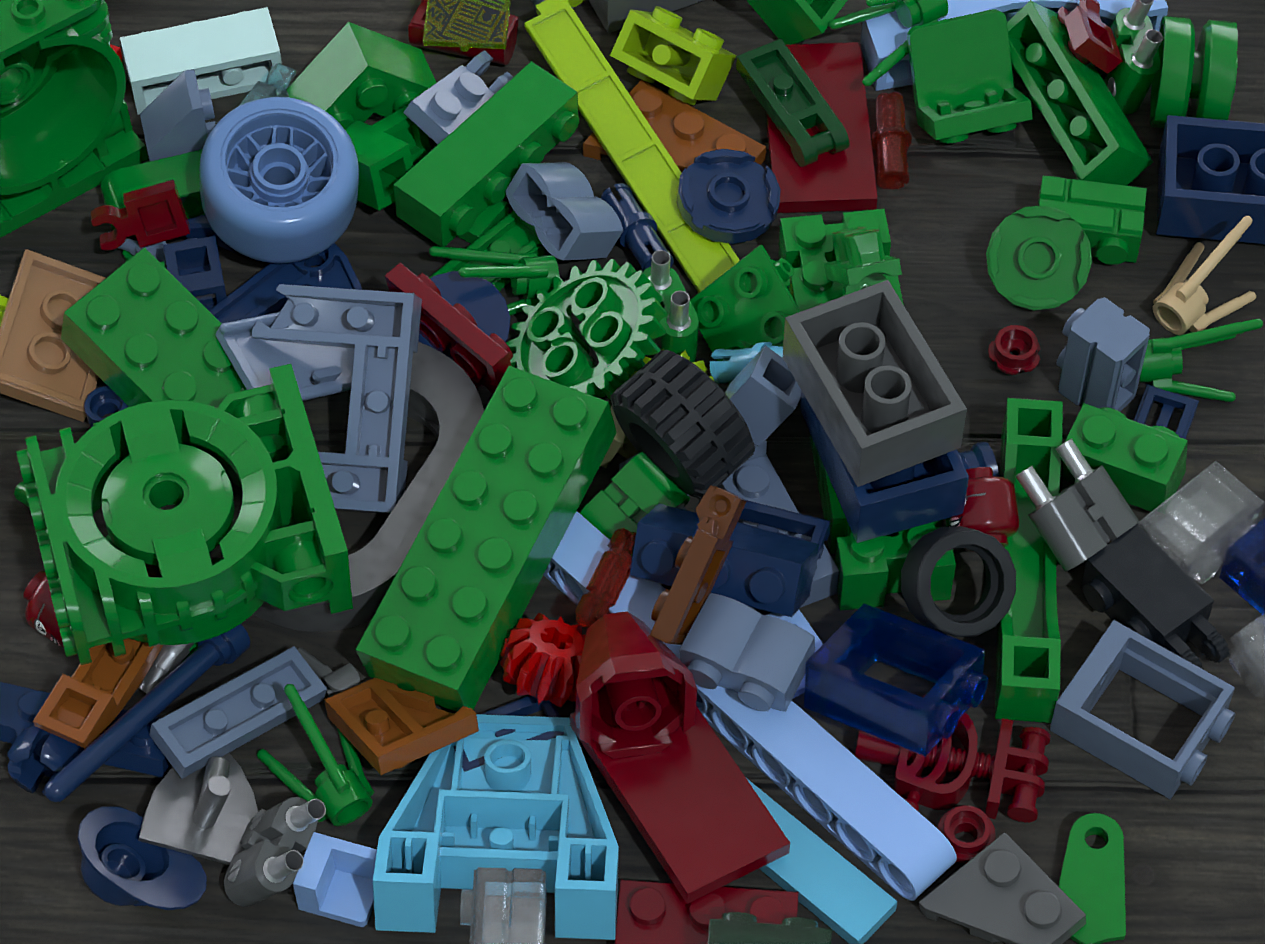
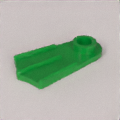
M1100 813L1086 814L1077 819L1070 830L1058 886L1086 914V925L1070 937V939L1078 944H1101L1124 940L1126 935L1123 832L1114 819ZM1090 835H1098L1106 841V846L1094 849L1088 846L1085 839Z

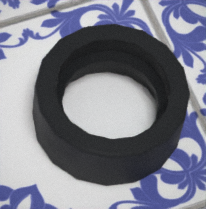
M962 526L940 527L923 535L909 550L901 570V592L908 610L922 625L954 637L978 636L994 628L1009 612L1016 593V569L1009 552L995 537ZM953 548H966L976 552L982 559L986 569V586L982 597L971 611L965 614L951 615L942 611L934 603L931 595V575L935 565L947 551Z

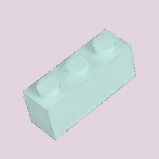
M268 7L120 37L138 115L186 70H195L199 90L209 88L211 99L285 84L280 49Z

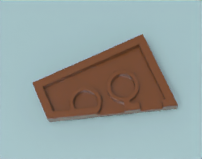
M640 80L629 92L681 172L693 164L694 159L699 155L719 149L744 151L754 156V162L760 165L766 160V146L643 80ZM592 133L583 143V156L601 160L602 156L607 155L594 133Z

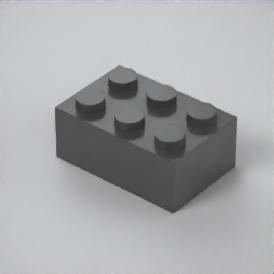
M888 280L785 317L782 357L857 487L961 448L967 408Z

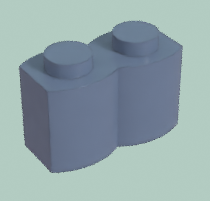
M566 162L522 163L506 189L508 201L515 213L526 223L534 225L537 236L544 248L557 259L564 261L606 258L623 232L622 224L616 212L607 202L594 196L585 175L572 164Z
M710 593L679 649L680 660L692 672L694 681L699 686L707 689H716L717 686L733 689L738 692L740 700L751 708L759 711H769L772 708L786 712L815 656V636L785 620L762 615L739 601Z

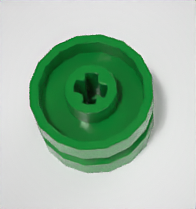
M1163 16L1159 27L1163 40L1158 48L1161 65L1151 84V127L1165 128L1167 115L1186 116L1189 98L1191 99V117L1228 120L1237 78V23L1208 20L1202 28L1198 47L1195 50V27L1191 19Z

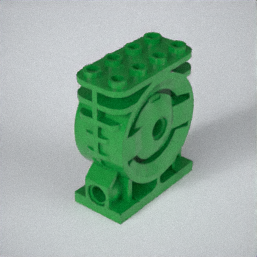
M0 0V238L101 184L103 178L110 172L137 165L148 159L145 144L132 130L127 103L124 101L126 90L125 70L119 56L110 47L113 32L105 0Z
M292 364L269 368L270 385L228 394L218 408L186 400L151 401L125 408L100 422L93 423V427L76 443H74L70 427L59 430L62 446L40 451L36 435L25 438L27 449L16 451L66 657L78 655L80 665L92 663L89 648L107 643L112 644L115 657L125 655L126 650L123 639L127 638L148 643L149 647L201 642L219 636L240 625L256 612L264 602L283 611L327 601L331 614L353 609L348 550ZM232 482L243 490V499L239 516L229 531L234 517V497L230 483ZM101 505L107 532L121 551L112 546L103 537L95 524L93 515ZM166 505H177V507L168 510L160 509ZM219 544L223 560L212 565L209 552ZM145 563L158 566L161 578L149 577Z

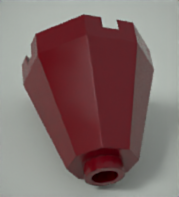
M628 611L604 614L587 628L576 684L575 723L579 738L591 745V739L598 742L601 751L613 759L661 753L672 744L671 733L681 726L684 734L695 725L697 687L692 672L662 641L650 636L652 630L643 621Z

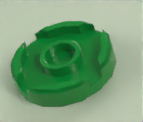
M1045 205L1024 207L1006 217L992 233L986 252L988 275L997 292L1013 305L1032 311L1054 309L1073 299L1086 283L1092 264L1090 241L1080 224L1065 211Z

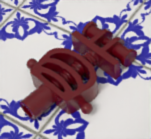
M927 692L922 696V706H910L908 708L904 733L865 725L860 726L855 757L859 760L897 767L893 790L917 811L919 810V804L936 810L952 808L964 797L972 777L976 775L977 778L982 776L983 779L988 777L991 780L985 811L989 818L996 819L1000 796L1003 793L1013 795L1012 804L1008 806L1007 815L1011 819L1024 823L1033 822L1037 819L1036 801L1038 797L1044 794L1045 782L1038 776L1045 774L1049 766V759L1044 753L1045 746L1050 743L1051 735L1045 729L1039 727L1023 728L1020 734V739L1023 742L1022 749L1010 747L1014 720L1002 718L996 754L992 757L989 753L987 755L984 752L979 754L977 751L978 736L970 716L958 708L938 706L939 698L933 692ZM929 732L936 736L939 746L936 743L931 745L929 742ZM952 734L960 739L964 746L963 751L961 748L955 750V747H951ZM927 766L930 769L935 767L927 777L921 778L924 768ZM953 770L955 774L959 772L960 775L955 780L943 784L947 771L951 772Z

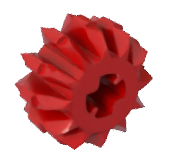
M538 613L534 620L520 618L517 626L511 630L509 638L505 639L501 651L502 660L500 665L504 669L503 680L509 684L517 685V695L529 694L535 697L538 705L543 700H550L558 707H562L566 700L576 702V684L586 635L582 634V625L564 623L562 616L557 620H550L541 613Z

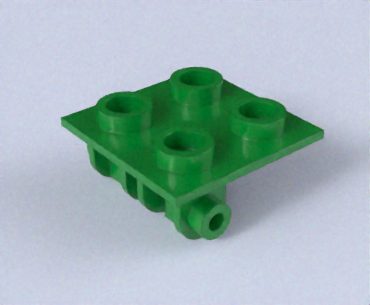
M759 245L691 299V303L698 315L699 330L712 353L716 349L752 348L759 342H771L772 346H783L785 317L801 312L787 288L790 285V278L794 275V269L787 260L780 258L778 261L771 260L764 246Z

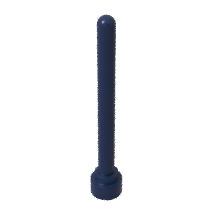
M240 624L219 636L198 642V649L46 784L44 792L47 799L56 803L63 801L213 665L231 664L250 647V638L243 625Z

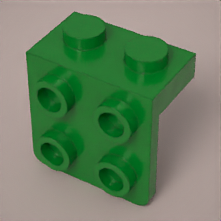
M997 9L913 26L908 31L907 41L917 124L935 140L942 143L961 142L969 137L968 133L981 130L993 133L1006 132L1015 129L1018 122L1033 119L1031 100L1014 88L1007 18L1004 13Z

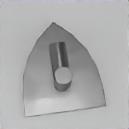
M228 753L222 757L209 758L206 766L181 779L174 768L170 769L151 796L143 817L138 841L230 865L234 855L245 850L240 841L248 823L258 813L254 792L241 766Z

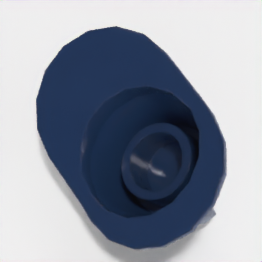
M100 807L88 812L81 821L77 837L82 852L81 873L90 891L104 902L115 906L147 905L164 910L185 909L197 903L205 893L207 876L200 862L192 855L138 841L143 818L137 813L121 807Z

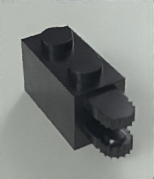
M1138 524L1087 559L1080 588L1083 590L1088 603L1096 611L1105 613L1112 621H1117L1201 669H1204L1199 657L1195 655V652L1193 653L1186 644L1188 641L1201 653H1204L1210 661L1220 663L1228 657L1230 649L1225 638L1208 622L1214 599Z

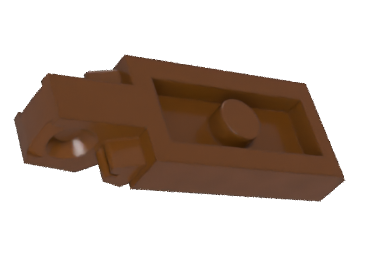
M710 485L696 507L700 522L697 524L698 529L695 536H689L677 554L675 567L679 571L670 590L665 589L660 594L653 607L651 619L655 621L650 636L667 644H683L707 597L711 593L734 541L730 540L747 502L745 499L727 490Z

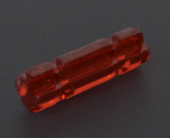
M619 528L614 531L607 545L610 549L603 553L586 587L589 591L587 594L582 595L575 609L576 621L581 626L589 628L604 614H611L609 608L615 606L630 575L636 532H630L625 528Z

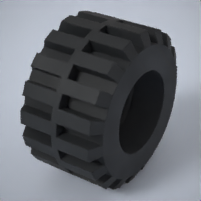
M661 350L610 397L615 417L639 453L644 452L671 480L692 497L702 499L710 485L718 487L754 455L755 446L751 433L733 402L704 371L688 359L672 351Z

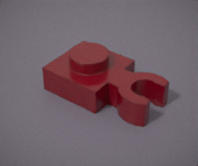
M174 180L124 193L125 208L118 209L114 206L103 205L91 211L93 226L110 223L116 227L112 232L100 235V247L102 250L116 249L125 242L127 237L136 235L139 247L141 248L190 234V224Z

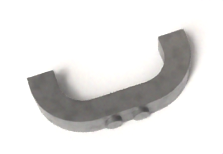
M418 342L417 353H413L407 417L422 423L431 430L437 438V443L375 537L362 549L348 555L353 609L331 614L327 601L283 611L264 602L253 615L281 627L307 632L337 631L372 620L484 412L481 398L472 380L452 359L421 342Z

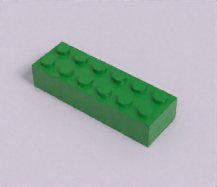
M508 366L356 648V652L369 677L397 684L402 690L418 691L434 696L435 704L455 712L462 706L474 710L501 657L505 639L509 638L511 630L517 626L617 434L608 401Z

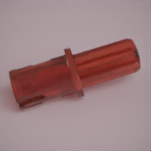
M896 91L891 93L882 92L876 98L877 131L871 137V144L876 150L877 155L876 182L885 189H899L904 187V183H909L907 152L912 142V136L905 129L903 96Z

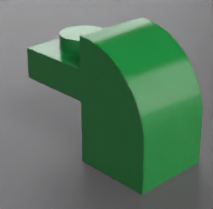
M408 105L373 125L357 120L345 129L354 144L358 158L359 183L357 200L378 211L395 202L394 183L414 166V163L424 158L431 151L428 135L403 113Z

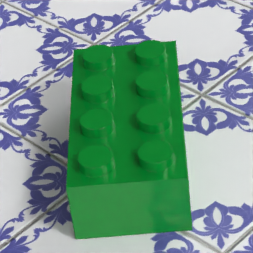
M145 247L64 312L61 340L129 407L158 400H186L218 408L226 395L247 390L215 335L222 323Z

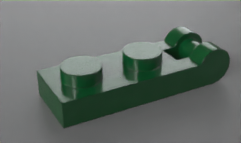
M782 39L737 56L736 70L790 145L792 155L800 167L818 161V155L829 151L834 155L849 148V137L843 124ZM816 126L821 132L810 136L806 130Z

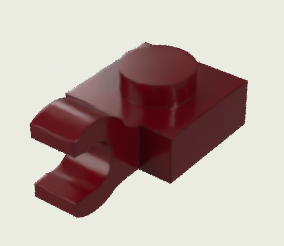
M1079 0V6L1071 12L1062 6L1058 10V19L1067 28L1070 37L1068 47L1072 54L1083 64L1091 62L1107 74L1110 73L1123 60L1112 29L1101 21L1099 2L1097 0Z

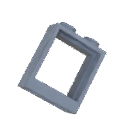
M1113 620L1056 702L1050 731L1171 800L1182 782L1191 786L1199 776L1208 758V755L1202 751L1210 739L1220 743L1229 730L1236 715L1235 712L1228 709L1235 687ZM1119 670L1202 716L1173 760L1090 713Z

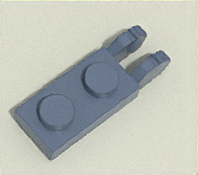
M484 50L476 55L466 66H459L413 99L403 113L435 143L439 144L507 84L513 76L507 71L487 88L479 76H482L488 70L493 58Z

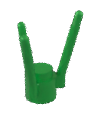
M866 0L869 8L831 20L829 26L831 29L836 30L896 11L900 22L905 27L910 28L945 18L948 14V1ZM906 40L866 75L862 80L863 85L867 87L872 85L909 53L908 41Z
M432 246L429 249V254L433 257L511 265L462 267L459 270V275L463 278H510L513 294L523 295V299L507 304L510 316L523 312L522 308L524 305L536 306L540 302L536 291L541 289L548 293L554 289L553 278L555 276L559 277L558 264L554 255L537 256L536 252L515 254Z
M1258 318L1170 338L1149 339L1139 382L1152 381V386L1173 393L1233 402L1236 399V395L1233 392L1172 380V375L1182 374V350L1233 339L1237 334L1262 328L1263 321Z
M287 684L284 687L285 694L326 769L315 780V785L318 788L316 793L311 792L267 750L260 749L257 752V757L298 797L307 801L319 799L324 803L326 812L321 819L317 820L318 822H323L329 818L334 826L349 824L363 816L370 809L373 803L371 796L374 794L373 788L364 775L357 750L337 728L349 770H347L345 765L337 764L297 689L293 684Z

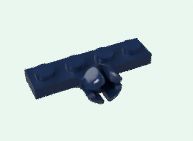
M0 682V741L13 744L7 753L10 759L8 772L18 786L27 792L34 793L44 775L50 777L49 782L85 748L35 727L33 720L50 693ZM122 709L121 712L117 715V717L111 722V724L103 731V733L111 725H113L120 717H122L128 710ZM155 717L104 764L163 778L170 762L149 735L151 724L161 718Z

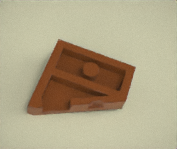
M378 678L370 679L325 699L329 720L380 775L402 768L416 759L479 731L477 715L473 709L462 706L455 714L436 708L434 696L418 691L402 690L397 684Z

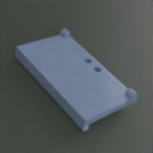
M280 312L222 323L215 334L247 390L270 385L269 368L292 364L302 401L351 390L355 348L263 340L252 337V329L257 320L271 328Z

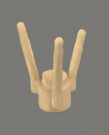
M1250 216L1243 217L1195 273L1185 281L1204 250L1203 243L1198 242L1194 245L1165 290L1153 301V313L1166 330L1177 335L1184 334L1188 329L1191 332L1204 330L1211 323L1233 313L1256 299L1255 292L1249 291L1205 313L1206 304L1209 299L1205 290L1200 286L1203 280L1252 224L1253 220Z

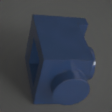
M215 236L199 239L189 238L181 242L163 245L167 270L204 307L210 310L227 297Z

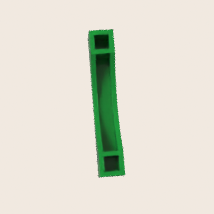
M1007 398L1001 433L1000 477L1009 479L1014 485L1019 529L1014 535L1007 538L1008 546L1004 547L1009 552L1016 569V593L1009 612L997 624L995 719L1004 718L1016 721L1052 723L1055 705L1059 697L1061 638L1057 614V559L1028 516L1036 507L1016 478V475L1033 466L1050 494L1054 497L1059 494L1061 457L1056 448L1062 444V401Z

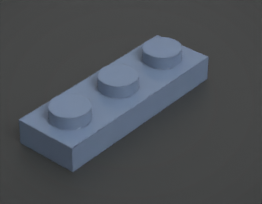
M294 646L152 723L149 735L181 779L206 766L209 758L222 757L296 716L284 691V687L287 684L295 686L307 708L323 701L327 688Z

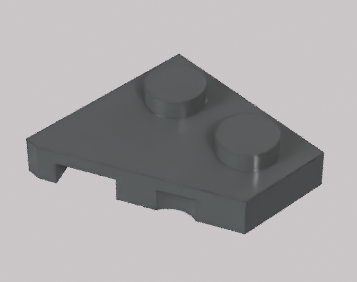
M1003 833L919 902L920 912L926 918L937 921V918L940 917L970 928L971 935L992 943L1063 944L1086 925V914L1006 833Z

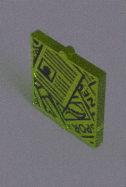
M428 0L423 34L424 46L460 47V50L463 52L468 51L470 48L506 49L511 0Z

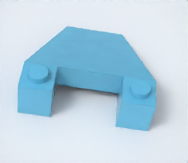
M476 714L479 731L429 754L379 836L373 874L376 930L435 933L441 888L555 893V938L615 940L619 846L577 736L570 726V718ZM502 729H516L513 733L500 737L495 736V732ZM548 731L564 732V735L556 736V738L549 740H527ZM463 749L469 762L484 756L485 764L464 772L462 768Z

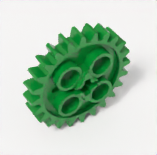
M610 259L602 268L596 260H592L586 273L583 274L577 266H573L569 280L564 282L560 277L555 276L553 278L554 289L548 293L541 289L536 291L540 302L536 306H523L522 310L528 318L524 322L512 324L511 328L519 337L506 342L513 354V358L510 360L512 367L599 399L606 396L611 401L610 397L617 388L629 380L635 371H639L646 365L643 361L645 356L660 352L661 349L652 339L666 334V329L659 321L667 316V312L660 305L663 297L641 270L637 272L628 262L620 267L614 259ZM572 312L575 315V317L581 322L579 324L580 331L574 325V322L571 317ZM589 345L593 348L598 357V365L596 361L588 354L590 352Z

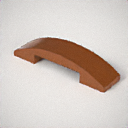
M145 563L149 577L161 578L158 566ZM130 638L123 639L126 654L117 657L114 655L111 643L91 647L89 652L92 663L79 664L72 677L62 674L34 718L33 723L35 727L86 749L103 733L130 700L150 670L163 645L149 647L148 643Z

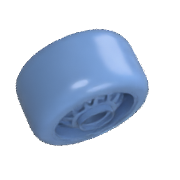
M267 97L240 105L225 115L214 126L204 143L199 165L200 198L203 211L208 223L217 236L229 247L244 256L268 263H292L311 258L333 245L343 235L352 220L357 204L359 164L354 144L347 131L332 115L309 102L289 97Z

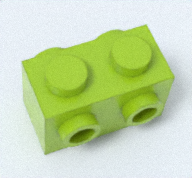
M655 6L653 12L630 10L610 56L628 65L627 72L650 83H654L657 80L670 87L668 93L682 102L695 105L697 100L716 101L737 56L722 48L724 40L701 28H697L695 33L680 26L683 20L682 17L658 6Z

